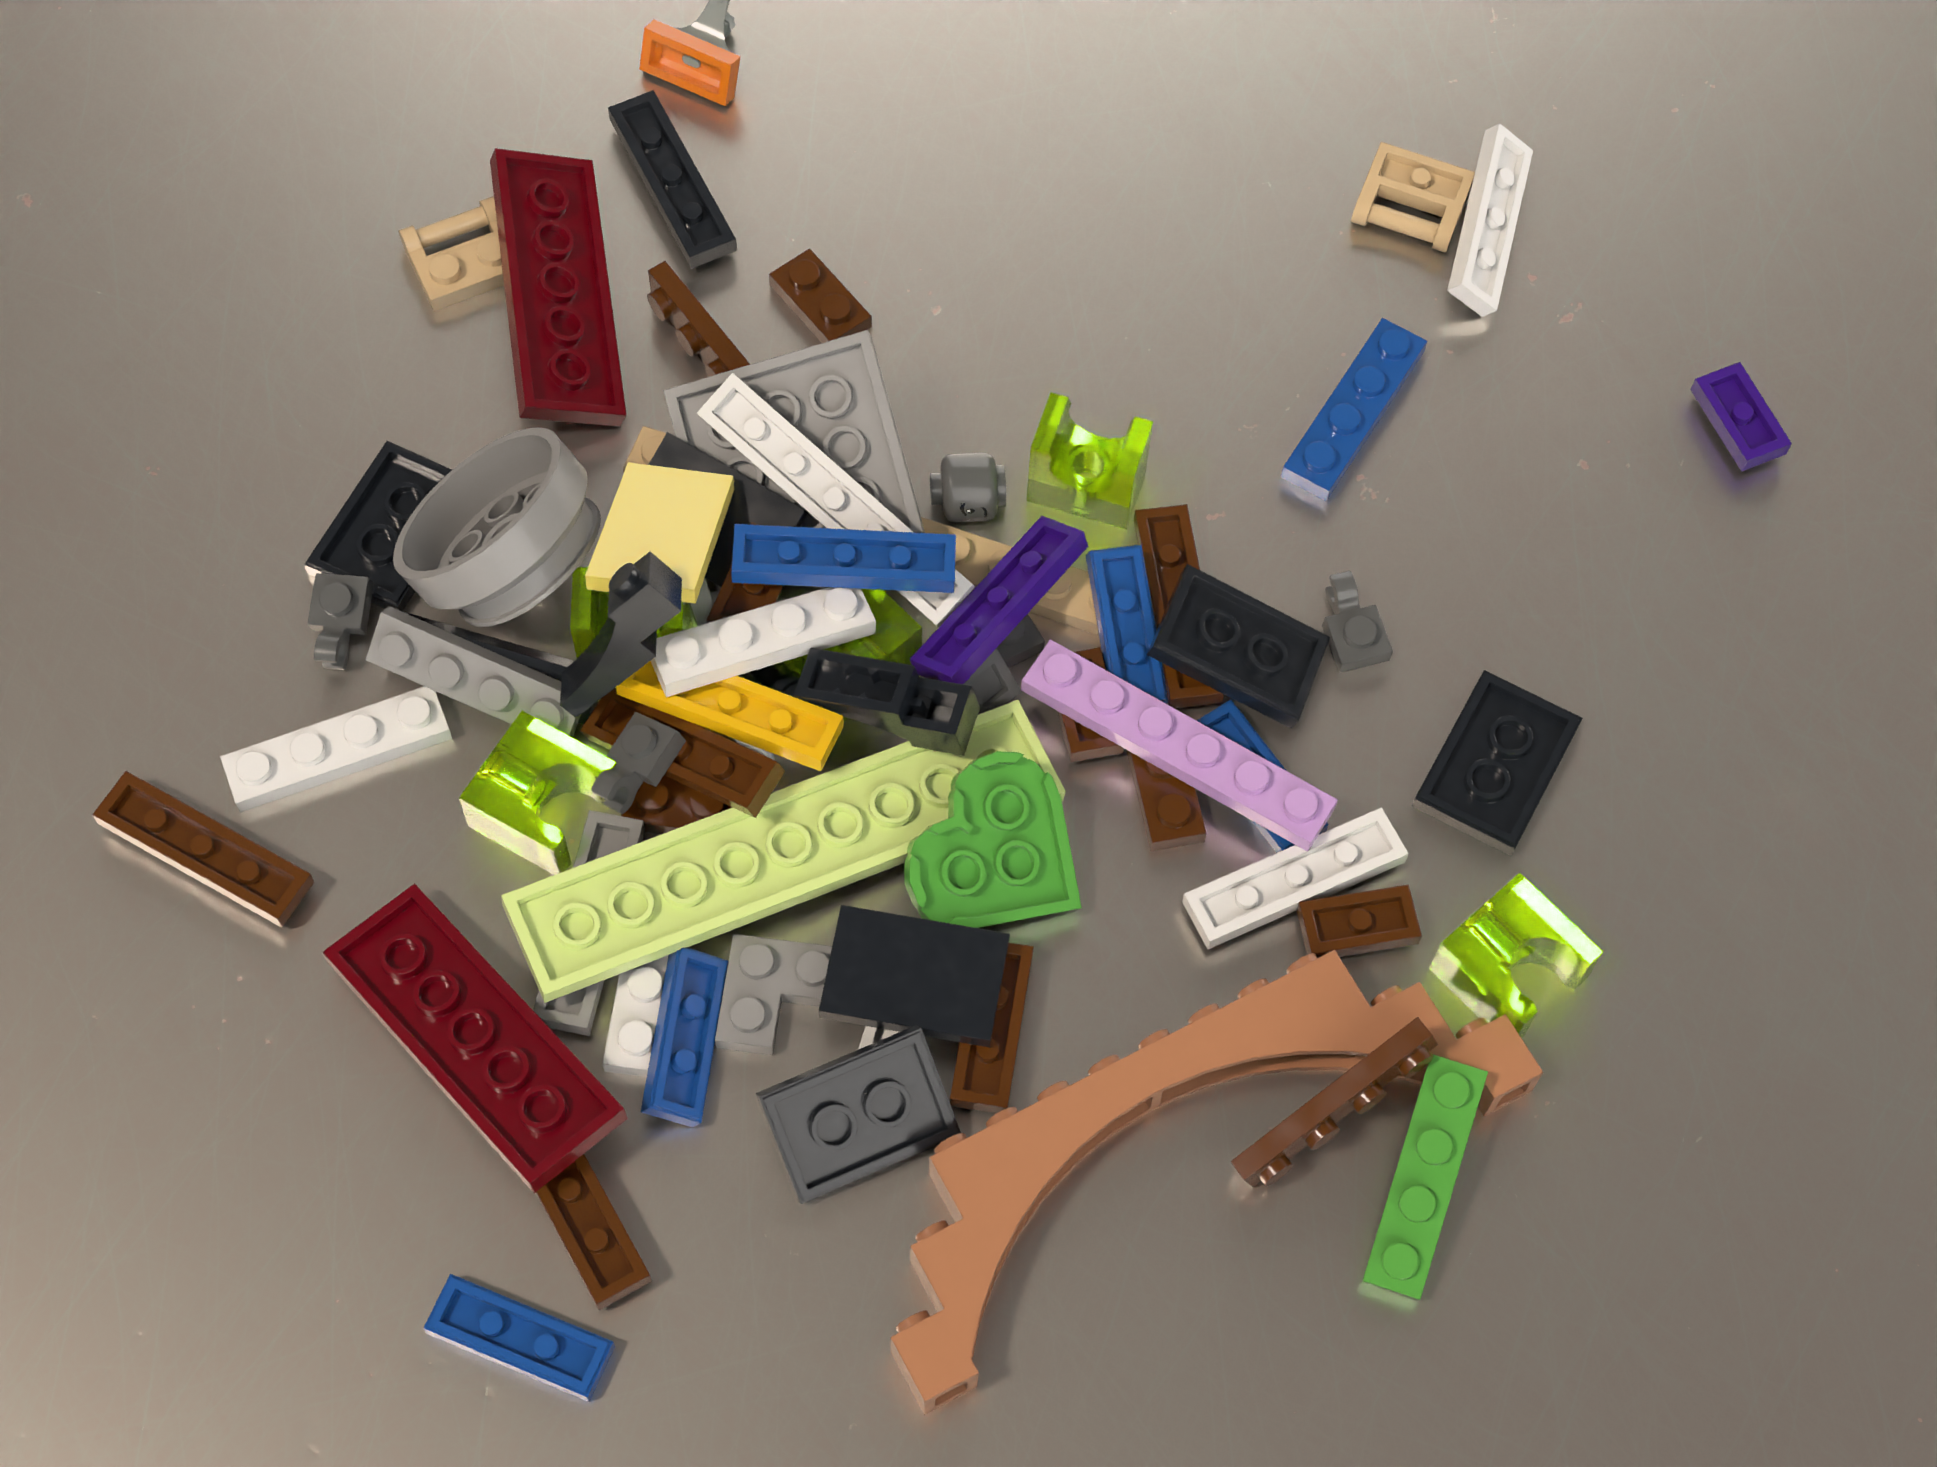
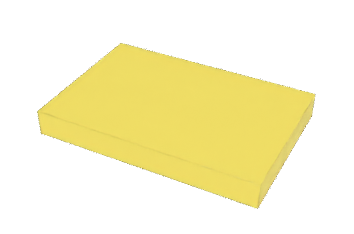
M628 462L585 574L587 589L609 592V582L620 567L627 563L634 564L651 551L682 578L681 602L696 604L734 492V477L732 475Z

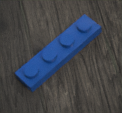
M1382 318L1283 466L1281 478L1327 501L1423 355L1427 340Z
M735 524L732 583L954 593L956 534Z

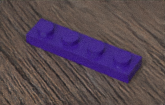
M1042 515L910 658L911 664L915 666L918 675L929 679L964 684L1087 549L1088 544L1084 531Z

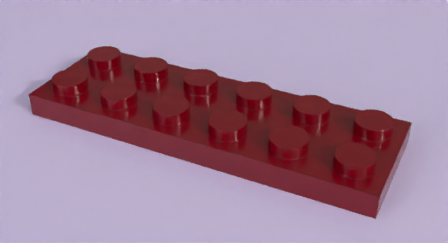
M495 148L490 159L519 418L621 427L627 414L593 160Z
M415 883L322 952L327 963L533 1193H536L628 1119L623 1106Z

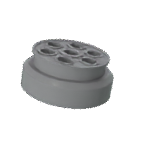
M547 428L523 429L493 441L449 472L413 511L395 545L393 562L396 571L429 606L437 609H459L463 619L472 626H494L518 617L539 604L561 586L581 564L595 542L600 528L601 515L595 503L585 497L587 488L586 469L563 441L552 430Z

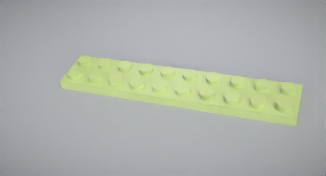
M1019 700L977 715L964 756L913 747L910 741L772 792L756 818L735 808L727 809L501 895L502 905L543 1001L546 1003L675 953L681 948L698 944L905 863L910 841L919 836L928 826L948 819V796L951 791V781L971 761L997 751L1019 752L1024 754L1023 757L1036 762L1045 773H1050L1059 791L1061 801L1064 800L1066 791Z

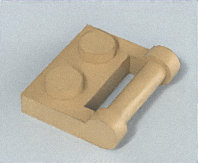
M1380 142L1356 202L1351 222L1366 226L1367 222L1397 231L1433 243L1432 249L1447 253L1472 187L1475 172ZM1379 196L1440 216L1442 220L1440 224L1374 202L1376 197Z
M494 196L479 201L480 206L447 219L419 229H415L412 225L398 231L405 252L433 312L504 286ZM484 226H488L491 232L426 256L424 248Z

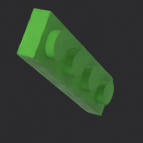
M1432 1054L1433 1059L1426 1068L1362 1282L1420 1300L1488 1074V1071Z

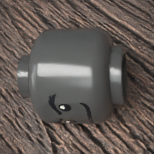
M985 452L946 455L941 461L940 473H930L931 505H942L943 515L950 522L992 520L997 514L998 507H1006L1004 465H996L993 456Z

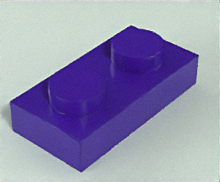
M1741 362L1695 378L1690 390L1741 472L1787 454L1792 443Z

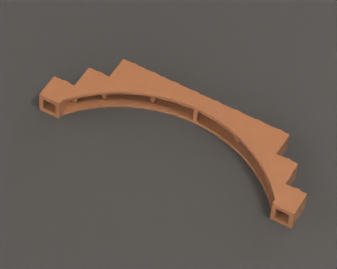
M1335 950L1319 958L1315 953L1305 955L1287 968L1286 975L1270 983L1266 978L1254 981L1238 993L1237 1000L1224 1007L1219 1008L1217 1004H1210L1194 1013L1188 1019L1189 1024L1171 1034L1167 1029L1159 1030L1142 1040L1138 1045V1051L1122 1059H1119L1118 1055L1108 1056L1088 1070L1089 1076L1071 1085L1067 1081L1057 1082L1037 1096L1038 1102L1020 1111L1016 1107L1004 1109L986 1122L987 1128L968 1138L965 1133L953 1135L937 1145L934 1149L935 1154L929 1157V1176L955 1223L948 1225L947 1221L944 1220L928 1226L916 1235L917 1243L910 1246V1263L937 1313L930 1316L928 1311L924 1310L900 1322L896 1326L898 1333L890 1337L891 1353L924 1415L978 1386L979 1372L972 1360L979 1326L995 1280L1016 1239L1042 1201L1075 1165L1110 1136L1164 1104L1203 1088L1249 1076L1286 1071H1348L1416 1017H1419L1438 1044L1429 1051L1431 1054L1488 1071L1478 1105L1483 1116L1531 1092L1543 1074L1542 1069L1506 1014L1489 1023L1485 1017L1478 1018L1465 1025L1454 1036L1420 982L1405 990H1402L1399 985L1384 990L1370 1002L1371 1007ZM1427 1065L1409 1078H1405L1402 1073L1396 1078L1422 1085Z

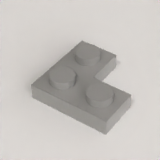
M733 934L715 1037L716 1048L773 1055L781 1003L820 1006L832 946Z

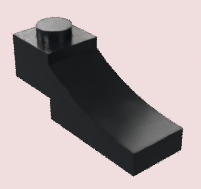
M651 551L634 564L627 563L623 565L612 576L609 582L608 618L587 649L562 671L560 706L575 718L656 657L657 629L681 612L682 578Z
M810 648L793 695L795 698L843 715V717L893 733L910 741L913 747L962 756L965 755L980 709L972 686L919 677L913 665Z

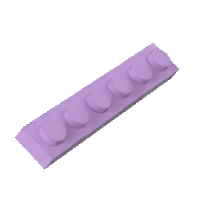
M1051 639L1022 679L1021 691L1307 852L1336 807L1338 799Z

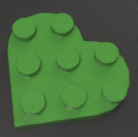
M997 751L971 761L953 777L951 791L948 796V819L928 826L919 836L910 841L907 848L904 884L912 904L918 910L922 919L980 928L1082 908L1062 801L1055 781L1049 772L1045 773L1036 762L1023 757L1024 754Z

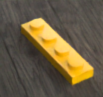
M649 661L616 687L617 695L818 771H822L844 727L843 715L739 676L666 697L653 665Z

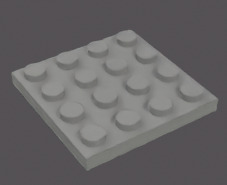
M868 330L663 390L676 437L804 509L697 414L725 380L734 373L915 533H925L872 337ZM809 512L800 526L826 528ZM715 584L716 590L720 591L721 587Z

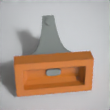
M709 0L698 19L691 25L683 28H674L653 19L644 28L639 69L726 106L735 98L741 57L732 53L725 42V38L736 25L734 17L727 12L730 0Z

